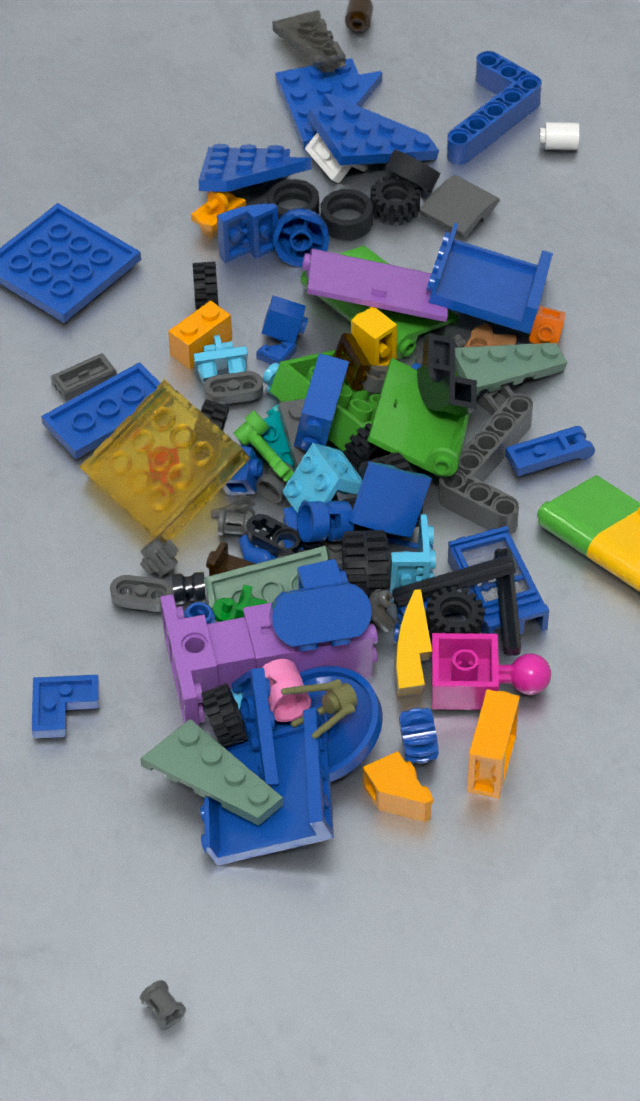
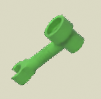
M253 410L245 417L246 421L233 434L245 446L251 443L273 470L287 482L294 472L262 438V435L270 427Z

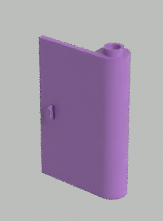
M311 249L310 254H304L302 270L307 271V294L443 322L447 321L448 308L429 303L432 291H428L426 288L431 273L317 249Z

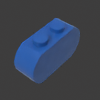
M349 582L281 592L274 599L270 607L269 621L272 630L283 642L292 647L298 646L299 651L318 649V643L331 641V646L350 644L352 637H359L367 629L372 616V608L368 596L362 589Z

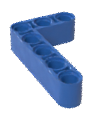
M483 51L479 53L476 58L475 80L480 86L493 92L496 96L450 130L447 136L448 161L455 165L468 163L540 106L541 78L496 52Z

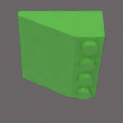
M335 350L322 352L320 354L333 357ZM319 353L281 361L269 392L276 396L280 402L305 399ZM344 379L328 439L340 448L342 452L347 450L345 444L351 443L349 438L352 434L354 436L358 434L356 430L360 427L364 430L365 424L369 422L372 425L380 393L369 396L371 392L363 388L362 391L352 390L346 379Z

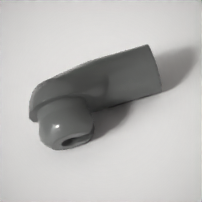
M376 589L369 596L372 608L371 621L384 632H389L394 628L395 620L385 611V607L391 605V602L388 600L393 599L392 594L388 590Z

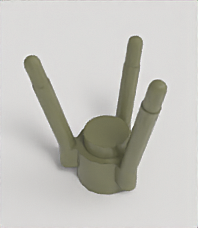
M336 679L329 683L281 689V694H300L327 690L326 695L322 697L323 706L317 710L320 715L326 712L329 714L334 713L335 715L312 733V738L316 739L346 715L355 712L358 701L356 693L350 684H341V681ZM303 716L292 721L291 726L297 727L303 724Z

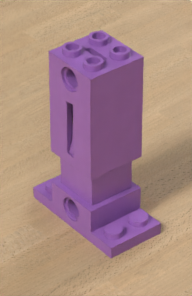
M173 594L160 596L164 638L184 723L189 719L198 726L199 723L205 722L203 711L205 706L202 692L225 683L232 689L231 683L252 668H262L265 664L277 659L293 661L299 673L315 667L338 666L353 670L364 678L373 677V664L378 662L374 645L378 643V637L374 624L368 625L367 629L359 637H352L350 644L331 646V641L318 643V649L299 651L298 646L292 647L286 644L272 630L269 621L272 603L243 608V618L207 624L205 615L184 618L182 606L176 607Z

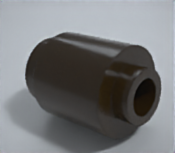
M371 0L349 1L345 16V24L348 29L353 32H364L370 27L373 14Z

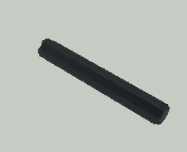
M508 548L496 549L494 559L512 555L511 550ZM513 573L496 578L503 652L507 656H517L521 653V637Z
M512 555L499 557L394 588L392 591L393 599L397 606H404L409 603L414 590L421 589L424 600L431 598L435 592L440 595V589L445 587L447 592H450L451 587H457L458 590L507 576L517 571L516 563Z

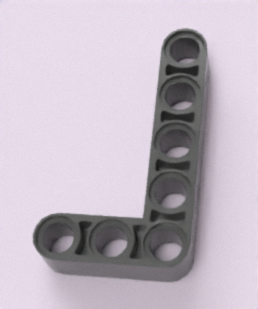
M514 394L507 398L462 449L457 471L448 477L439 476L440 504L487 530L508 526L509 533L512 535L518 528V501L484 481L506 457V447L517 444L532 426L533 401L529 396Z

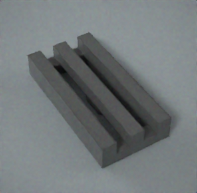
M101 353L51 375V383L57 386V391L60 394L62 393L63 399L67 401L117 375V371L105 355Z

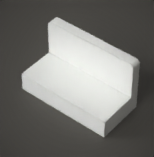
M318 133L305 147L306 151L329 178L336 183H340L352 167L363 172L368 169L365 164L339 165Z

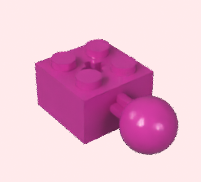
M432 633V709L481 710L487 689L499 691V683H512L513 687L520 693L536 695L543 692L551 681V668L548 662L537 654H523L515 659L512 665H499L498 634Z

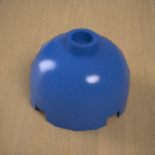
M304 208L292 209L281 215L274 227L272 237L273 246L279 258L287 264L302 267L304 254H310L311 249L327 251L330 240L327 225L321 216L310 209Z

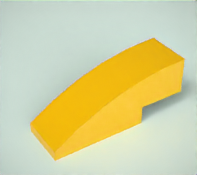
M421 589L414 590L398 634L394 666L396 697L420 694L425 686L421 661L430 659L432 648Z

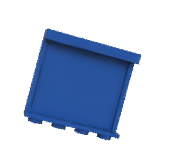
M454 223L451 233L445 232L426 290L432 291L429 303L530 334L539 308L553 253L542 250L537 265L455 240L454 237L458 224Z
M316 707L303 710V724L297 727L291 726L272 731L279 784L270 787L283 797V806L258 826L221 807L220 802L208 796L206 799L204 798V805L200 807L201 818L205 824V834L201 835V844L204 852L210 854L217 865L334 838L328 733L326 731L318 738H312V733L325 723ZM249 740L225 748L261 778L257 768L261 764L260 751L252 750Z

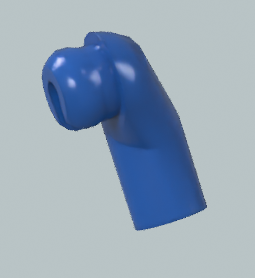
M247 535L239 538L238 543L244 560L258 564L277 559V556L252 544L248 540Z

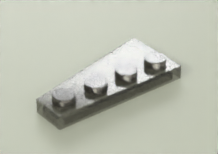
M319 10L272 21L273 32L321 72H333L337 68L346 66V56L338 42L333 40L331 30H327V24L324 19H321Z

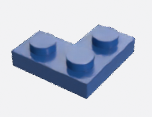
M98 674L33 678V739L66 737V710L99 709Z

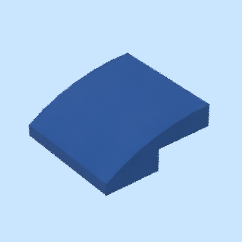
M276 204L244 206L217 215L219 257L224 263L247 253H250L257 259L275 251L272 237L274 227L278 222V207Z
M369 461L349 521L374 530H384L386 533L412 538L432 478L425 474L400 470L392 465Z

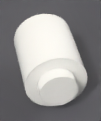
M546 122L545 128H540L539 144H544L545 150H578L579 123Z

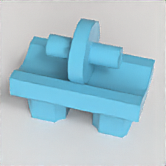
M213 335L214 344L204 345V352L194 354L193 366L195 374L199 373L204 385L208 378L218 375L217 370L228 369V373L244 372L248 358L247 347L233 348L232 341L221 343L220 335Z

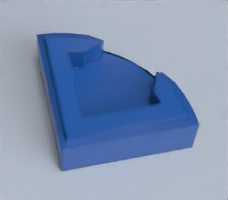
M282 342V344L269 347L268 344L264 345L256 351V359L270 365L273 363L280 364L281 361L292 358L297 352V344Z

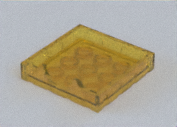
M164 379L157 386V389L141 402L136 411L131 416H128L114 430L115 432L93 452L94 454L79 467L154 538L159 537L162 542H166L168 539L172 540L250 457L241 446L233 442L224 431L199 409L194 407L177 390L175 391Z

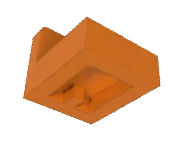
M539 306L529 341L536 344L557 343L558 345L566 312Z

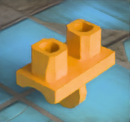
M210 191L207 194L208 201L191 214V220L200 225L201 233L209 238H214L218 235L217 215L246 206L245 199L235 197L230 191Z

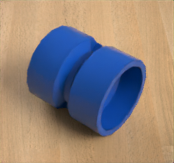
M322 501L302 502L297 513V529L301 540L306 543L323 542L325 540L329 542H342L345 531L354 530V523L349 521L352 513L351 505L347 501H328L326 503Z

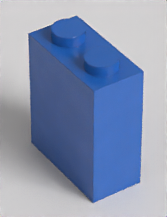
M319 353L301 412L294 442L295 447L302 448L307 452L312 443L326 446L349 361Z

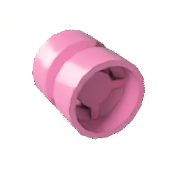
M277 659L265 664L262 668H264L265 678L269 679L271 687L270 696L268 697L269 710L273 712L275 720L278 722H289L303 716V710L309 709L311 706L309 694H281V689L304 686L295 663L289 659Z

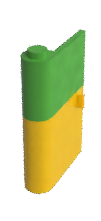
M595 475L550 502L546 501L541 505L537 512L539 526L640 592V503L598 475Z

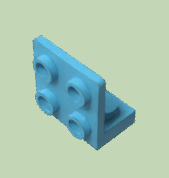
M312 443L292 477L288 480L283 489V494L298 513L302 502L322 501L326 503L331 501L337 491L345 495L348 493L358 495L363 479L341 450Z
M420 514L417 552H391L390 593L392 598L394 588L434 577V573L430 569H436V552L429 546L434 544L433 526H428L427 514Z

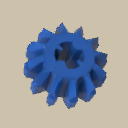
M418 707L401 712L399 724L405 759L411 763L418 764L428 763L431 760L437 759L439 747L432 711L429 708Z

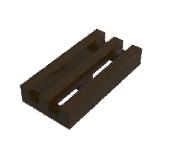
M343 333L333 357L349 361L345 379L352 390L362 391L363 385L361 381H366L367 375L365 371H370L371 364L353 334Z

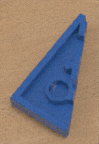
M252 668L232 682L231 686L233 693L241 692L242 694L239 712L244 721L251 749L260 751L261 764L257 767L260 777L269 786H276L279 784L272 733L275 726V718L273 712L269 710L268 702L271 691L268 678H265L264 668Z

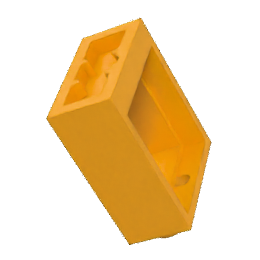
M487 689L469 752L467 792L500 799L517 736L520 696L505 691Z

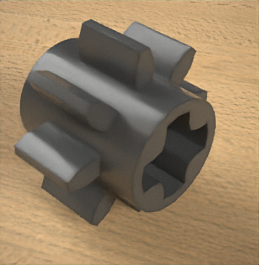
M157 537L140 551L144 558L139 564L148 575L157 572L161 577L177 565L178 561L175 556L179 550L170 539L162 542Z

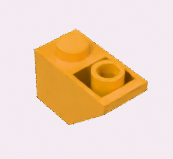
M399 751L363 766V787L379 811L423 822L431 819V805L434 802L432 794L427 786H421L417 780V774L410 761L405 762Z

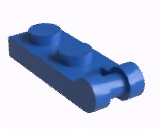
M574 426L506 447L505 456L517 477L576 458L588 459L594 455L595 448L590 441L585 439L586 433L581 426Z

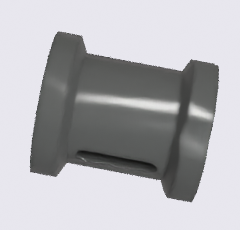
M221 508L218 521V535L224 536L225 533L247 535L246 524L248 519L253 516V512L247 511L246 514L227 512L226 508Z
M164 980L154 982L141 993V1003L144 1007H149L157 1017L156 1023L162 1029L175 1025L186 1012V1007L182 1002H176L169 993L168 985Z

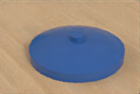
M321 666L300 672L304 685L329 683L339 679L341 684L348 683L353 687L358 701L355 712L346 715L327 730L330 782L354 770L370 754L381 732L383 713L377 694L363 676L343 667ZM327 690L308 693L311 698L310 708L316 707L318 709L323 706L322 697L326 695ZM326 712L321 716L323 720L326 722L335 714H329L328 712ZM275 720V726L272 731L291 727L292 721L278 722Z

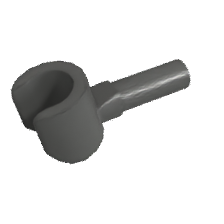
M240 495L235 499L234 504L221 507L226 508L227 512L246 514L247 511H252L253 516L256 513L252 508L255 506V503L247 495ZM221 508L210 510L212 518L219 516Z

